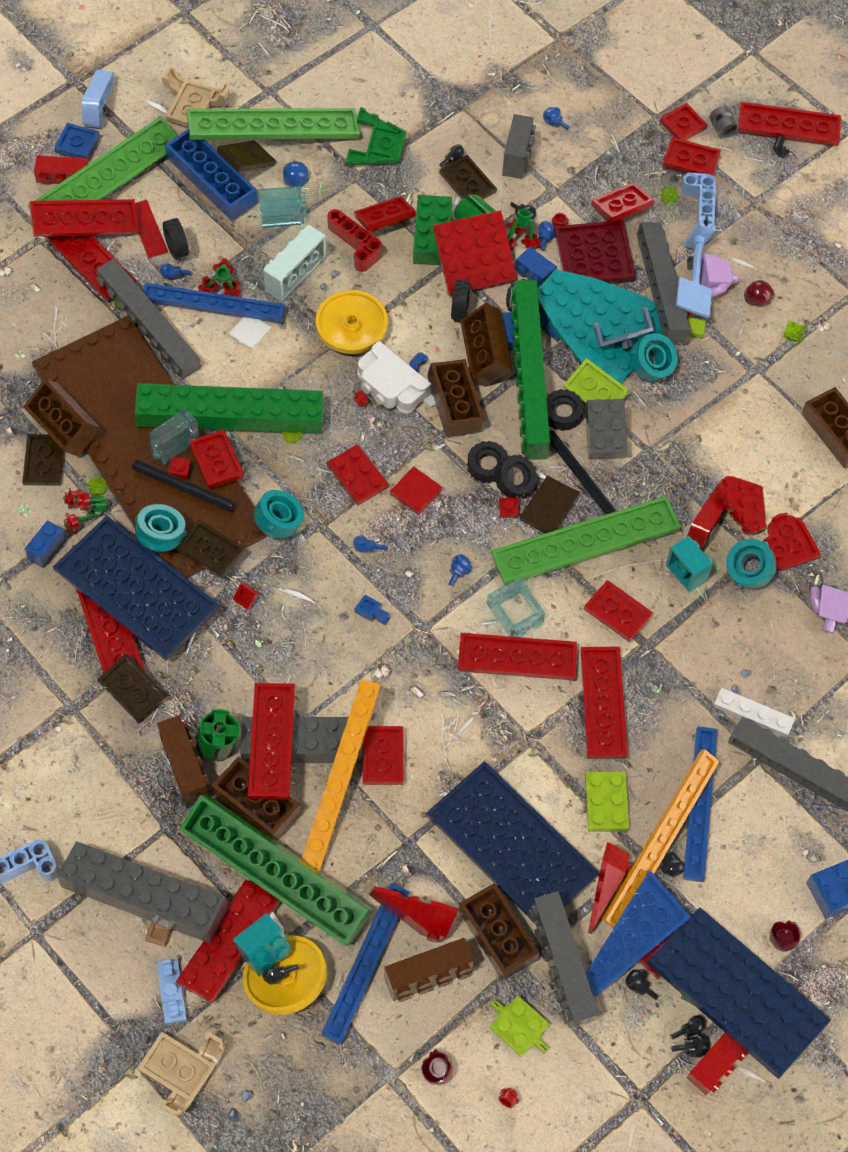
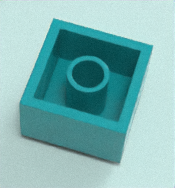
M689 536L670 547L666 566L689 593L707 582L713 565L711 558L704 554L699 544Z
M267 913L233 939L244 961L258 977L263 974L264 970L272 967L292 951L282 929Z

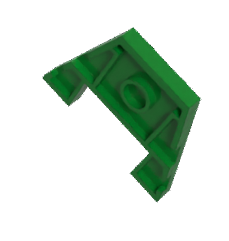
M360 107L357 123L373 127L367 152L349 149L345 165L399 163L406 131L390 122L386 123L379 119L378 115L370 114L365 108Z

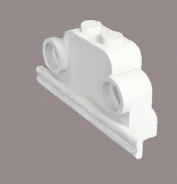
M380 341L374 344L369 351L363 352L365 355L358 362L357 376L362 380V390L366 394H370L379 405L389 409L396 406L400 413L406 415L413 413L416 410V406L421 402H424L430 408L436 405L434 397L431 395V383Z

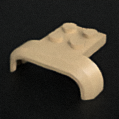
M174 67L167 68L162 77L163 84L170 92L177 96L166 115V121L188 127L186 110L209 109L210 105L220 106L224 104L230 92L228 83L225 82L224 88L217 89L183 79L176 73Z
M208 1031L204 1037L203 1045L197 1054L167 1034L160 1033L137 1069L172 1091L171 1095L166 1100L163 1099L159 1105L161 1109L173 1116L183 1114L189 1108L220 1060L224 1050L222 1039Z

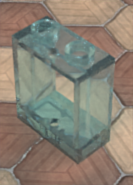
M186 408L150 432L151 454L157 461L160 460L163 465L172 460V457H176L190 447V440L199 438L197 420Z
M521 578L487 595L486 604L506 633L511 637H521L527 630L538 628L544 622L545 612ZM521 593L535 614L514 625L500 604Z

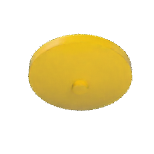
M346 290L335 293L323 301L316 314V330L322 342L329 348L345 354H358L369 351L374 344L382 341L387 331L388 317L384 306L377 298L363 291Z
M295 935L285 936L292 951L272 967L285 966L287 968L298 964L299 969L287 973L288 978L283 979L277 984L269 985L264 981L262 975L258 977L246 963L243 971V987L249 1000L256 1008L272 1015H287L302 1010L318 997L326 982L327 965L321 950L307 938Z

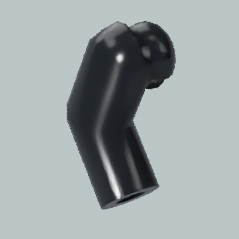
M779 135L776 138L773 150L779 157L784 158L789 154V149L786 150V146L783 147L785 137Z

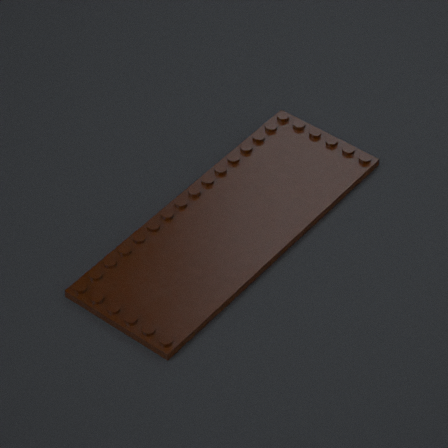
M128 316L32 361V366L42 381L48 379L58 383L100 427V430L86 446L85 451L134 529L136 527L135 517L138 516L144 507L162 504L176 509L183 516L186 534L200 520L244 548L268 537L257 526L254 520L255 507L237 480L208 489L189 446L190 440L207 435L203 429L136 427L137 383L174 384ZM172 457L191 460V467L188 478L184 480L234 501V508L232 511L222 509L133 470L132 465L135 460H140L168 473ZM176 548L166 552L153 551L187 579L205 570L204 567L176 551Z

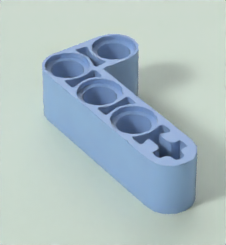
M96 70L82 99L83 126L102 127L103 107L114 85V72Z
M685 174L681 192L687 196L698 197L697 223L699 220H703V225L711 227L714 225L716 179L709 174Z
M35 840L0 857V868H6L5 872L0 874V885L36 867L45 881L55 880L59 873L49 847L43 840ZM39 849H44V850H45V851H44L42 854H40V855H36V854H35L36 851L39 850ZM25 858L22 864H16L18 859ZM46 867H53L50 872H43Z

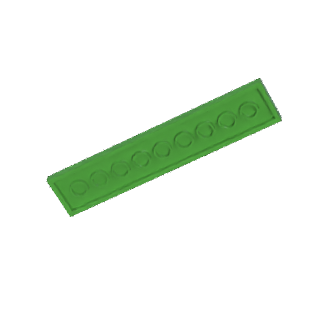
M355 108L186 110L190 140L359 139L360 137Z
M160 116L34 201L102 200L166 156L165 144L178 135L164 118Z
M667 496L491 550V555L503 584L506 586L681 530V525Z

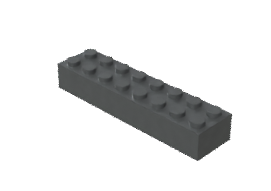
M77 841L57 875L62 888L207 943H211L228 910L225 896Z

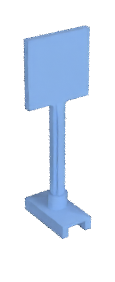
M699 220L684 240L683 246L694 249L692 280L681 277L678 279L676 307L709 318L712 289L700 285L699 281L702 248L715 232L716 225L708 227L703 225V220Z

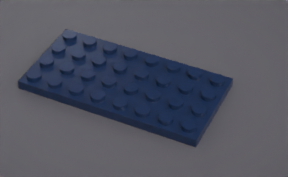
M107 515L53 566V570L165 661L220 608L215 600L153 551L144 547L134 536Z
M485 761L426 812V816L529 919L528 909H530L534 898L559 891L563 907L565 908L600 874Z
M700 907L691 915L690 920L683 924L647 961V964L778 1080L831 1021L828 1016Z

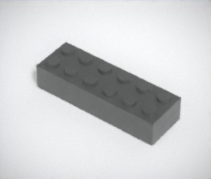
M242 717L240 755L241 759L246 763H250L253 717ZM294 717L291 763H334L348 717ZM362 745L356 763H362Z
M559 891L534 898L528 913L532 922L535 921L537 927L535 935L537 941H541L543 946L541 950L544 962L548 961L550 967L548 976L551 983H555L557 989L554 993L557 1002L561 1003L563 1011H561L564 1024L568 1023L569 1028L594 1021L599 1016Z

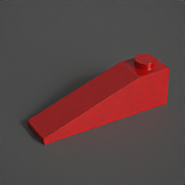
M609 842L606 844L588 928L589 934H592L623 882L625 874H628L631 869L632 862H628L629 854Z
M374 886L369 892V896L420 935L427 937L428 941L434 943L441 942L446 938L458 912L457 908L432 900L431 904L424 903L419 900L420 897L408 896L404 898L400 892Z

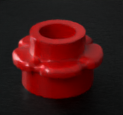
M557 213L551 222L555 228V226L567 225L568 219L565 214Z
M361 390L357 393L354 392L355 396L353 399L356 404L365 407V404L369 402L365 394Z
M501 1089L498 1100L502 1105L507 1108H513L515 1104L519 1103L518 1094L514 1089Z

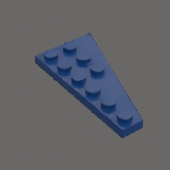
M650 870L586 972L592 995L595 998L691 918Z

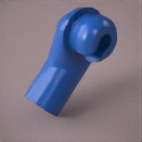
M422 352L417 353L410 360L409 366L418 372V365L420 363L425 364L428 356Z

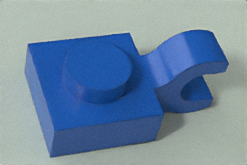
M364 595L354 608L356 614L369 621L375 617L381 624L386 625L390 620L388 618L389 613L380 609L381 603L367 595Z

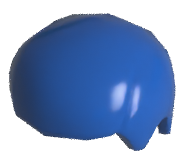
M298 161L287 163L283 168L284 183L295 188L304 186L309 180L307 166Z

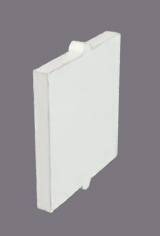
M243 317L229 332V336L237 340L239 344H243L253 350L271 330V327L260 319Z

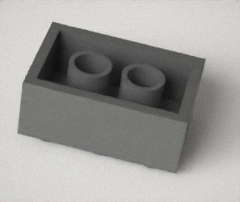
M513 115L504 152L502 176L522 179L523 174L527 173L528 160L531 158V148L534 146L535 136H532L535 135L536 125H533L534 117Z
M624 399L587 400L585 416L588 459L625 458L628 453Z

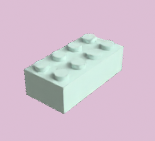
M310 225L300 230L297 237L293 241L291 240L286 248L279 252L275 259L264 267L265 291L282 302L326 257L325 235Z

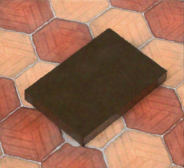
M255 140L218 146L216 150L237 172L274 166L276 162Z
M468 155L439 169V174L461 199L471 194L485 199L497 192L494 184Z
M27 434L23 485L61 486L64 450L49 434Z
M547 475L519 520L545 534L555 531L575 503L580 492Z
M198 520L176 547V551L223 579L244 554L245 548Z
M127 653L97 679V682L137 723L143 720L167 697L164 691Z

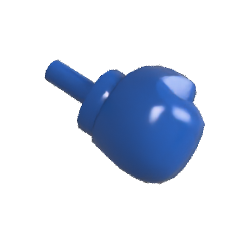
M549 107L544 111L543 119L545 122L556 127L561 125L565 129H569L570 126L562 121L563 117L560 115L561 111L558 107Z
M548 221L541 222L538 227V239L542 241L540 250L544 251L546 242H550L555 237L554 225Z
M163 263L159 267L162 277L165 278L179 277V274H191V270H181L179 267L172 266L169 263Z
M364 535L356 536L353 539V546L358 552H373L374 548L386 550V545L375 544L374 540H369Z
M458 554L453 558L449 571L453 575L448 585L453 586L457 577H462V575L471 572V561L465 555Z

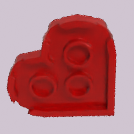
M726 476L721 479L720 483L716 485L718 500L722 499L723 503L727 506L725 509L730 511L734 521L737 520L743 527L741 530L747 534H755L766 527L762 486L734 476Z
M780 513L772 518L767 528L768 537L763 542H768L769 548L776 557V571L787 570L820 558L821 553L801 518L788 515V513Z

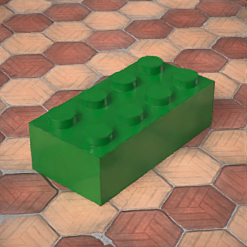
M418 195L413 264L441 266L432 226L451 221L452 197Z

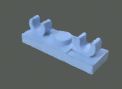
M178 958L158 961L156 963L165 1025L186 1022L183 990L176 983L180 976Z

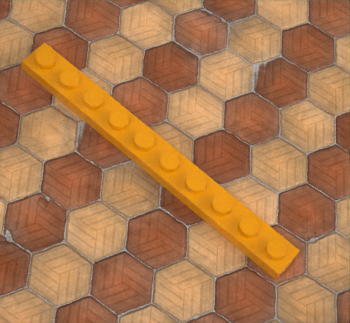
M363 679L360 681L302 860L319 872L321 871L381 687L379 684Z
M700 750L601 919L611 928H614L648 871L650 870L654 874L717 767L719 760L707 750Z

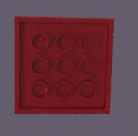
M617 220L613 223L604 221L555 226V237L562 271L592 277L606 283L634 281L636 279L623 220Z

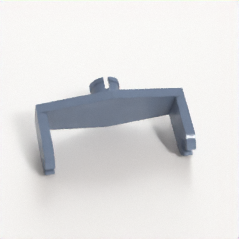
M642 308L645 328L606 340L602 339L598 323H592L597 345L601 347L621 341L622 349L629 348L628 346L632 347V337L654 331L648 308Z

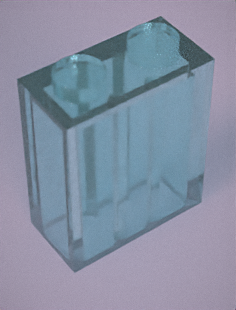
M300 186L259 189L262 228L304 225L307 211L306 207L302 206V204H305V193H301Z

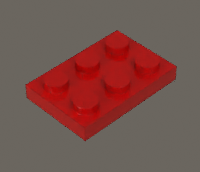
M671 137L662 167L685 173H700L713 176L721 150Z
M633 182L592 199L591 205L613 223L653 206L654 199Z
M402 196L356 210L354 211V216L367 231H376L378 228L408 220L416 216V212Z
M224 430L189 441V446L208 489L244 478V473Z
M358 444L327 461V467L357 506L389 488L388 482Z
M609 580L605 581L583 608L629 643L653 616L651 610Z
M403 726L367 727L363 739V785H403Z

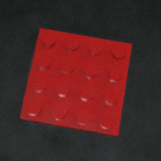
M501 210L432 226L448 296L453 295L455 280L470 281V291L517 280Z

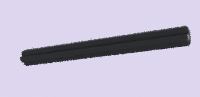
M550 430V444L605 515L615 512L613 505L554 430Z
M135 460L132 465L133 470L222 509L232 511L234 508V501L140 460Z

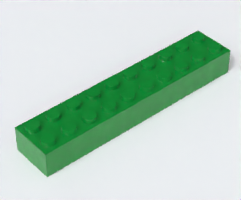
M515 280L514 287H511L510 307H512V339L515 342L513 344V354L516 355L514 367L515 371H517L518 419L521 420V426H519V434L522 437L521 453H524V457H527L528 460L547 459L550 438L537 280Z
M137 383L135 422L136 427L321 434L323 391Z
M210 795L199 796L179 828L184 834L344 946L353 944L374 910Z

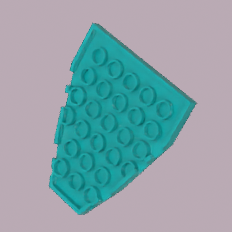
M557 269L537 289L538 302L543 314L547 315L551 328L563 344L568 345L571 349L573 357L578 358L581 364L587 358L620 384L633 371L630 362L632 347L628 346L629 348L622 349L621 341L601 347L598 346L592 323H598L602 339L606 340L645 328L642 308L647 307L654 331L632 337L633 345L640 338L649 334H662L655 303L646 296L592 277Z

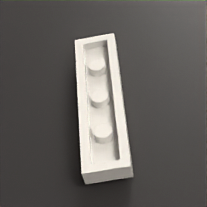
M721 688L713 706L738 718L743 716L746 719H752L758 726L769 729L785 738L788 737L795 720L793 717L724 688Z

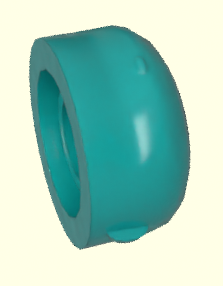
M652 333L640 338L635 342L630 352V362L633 370L639 377L650 382L669 376L677 365L678 356L676 348L672 341L663 334ZM649 352L653 355L655 364L649 360Z
M270 490L264 493L254 509V520L263 533L272 538L284 539L290 537L297 531L304 518V511L299 501L291 494L281 490Z
M162 504L149 505L144 507L138 516L135 517L136 537L144 547L151 551L166 552L173 550L179 545L182 537L186 536L183 516L170 506Z
M758 539L739 541L730 549L726 559L727 571L740 588H760L769 583L776 572V557L766 541L763 542ZM752 557H758L760 559L758 569L753 572L745 571V562Z

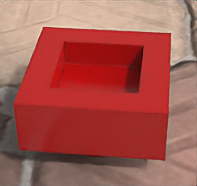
M172 457L168 473L181 479H187L191 460Z
M499 498V518H518V498Z
M243 582L240 583L233 600L248 610L252 608L259 592Z

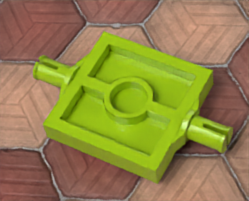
M517 995L505 1007L496 998L490 1003V1006L499 1014L489 1028L520 1057L534 1046L543 1055L548 1051L549 1047L540 1039L542 1033L550 1024Z

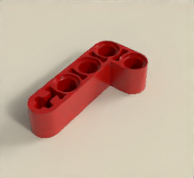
M332 209L328 212V229L356 250L354 252L355 269L359 272L367 271L382 256L381 241L342 211Z
M716 487L694 519L687 536L699 544L701 551L705 548L711 532L727 507L722 499L718 500Z

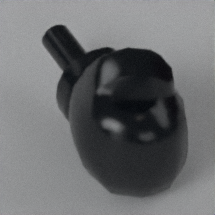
M453 145L450 148V152L445 155L446 159L439 166L442 168L448 162L452 163L462 158L464 155L462 145Z
M513 202L510 203V206L516 209V215L518 210L526 209L531 212V219L534 220L536 218V209L533 206L524 204L518 206Z
M673 852L665 854L661 861L663 865L660 867L663 874H668L670 877L681 874L684 871V863Z
M295 964L287 968L285 966L278 968L270 967L263 971L262 977L269 985L277 984L283 979L288 978L287 973L298 970L299 965Z
M642 969L639 971L632 970L625 979L626 986L641 996L647 993L656 1000L658 995L648 988L651 983L647 981V972Z
M700 1015L691 1017L688 1023L681 1026V1030L670 1035L672 1040L683 1034L686 1038L701 1034L705 1029L704 1018Z
M698 1034L695 1038L684 1039V1045L671 1046L672 1052L686 1050V1055L691 1054L695 1058H701L709 1051L708 1039L703 1034Z

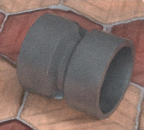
M728 106L717 107L711 112L709 118L720 138H729L738 131L739 126Z

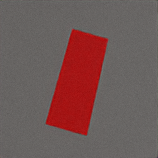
M147 199L136 202L138 234L148 258L167 253L168 249Z

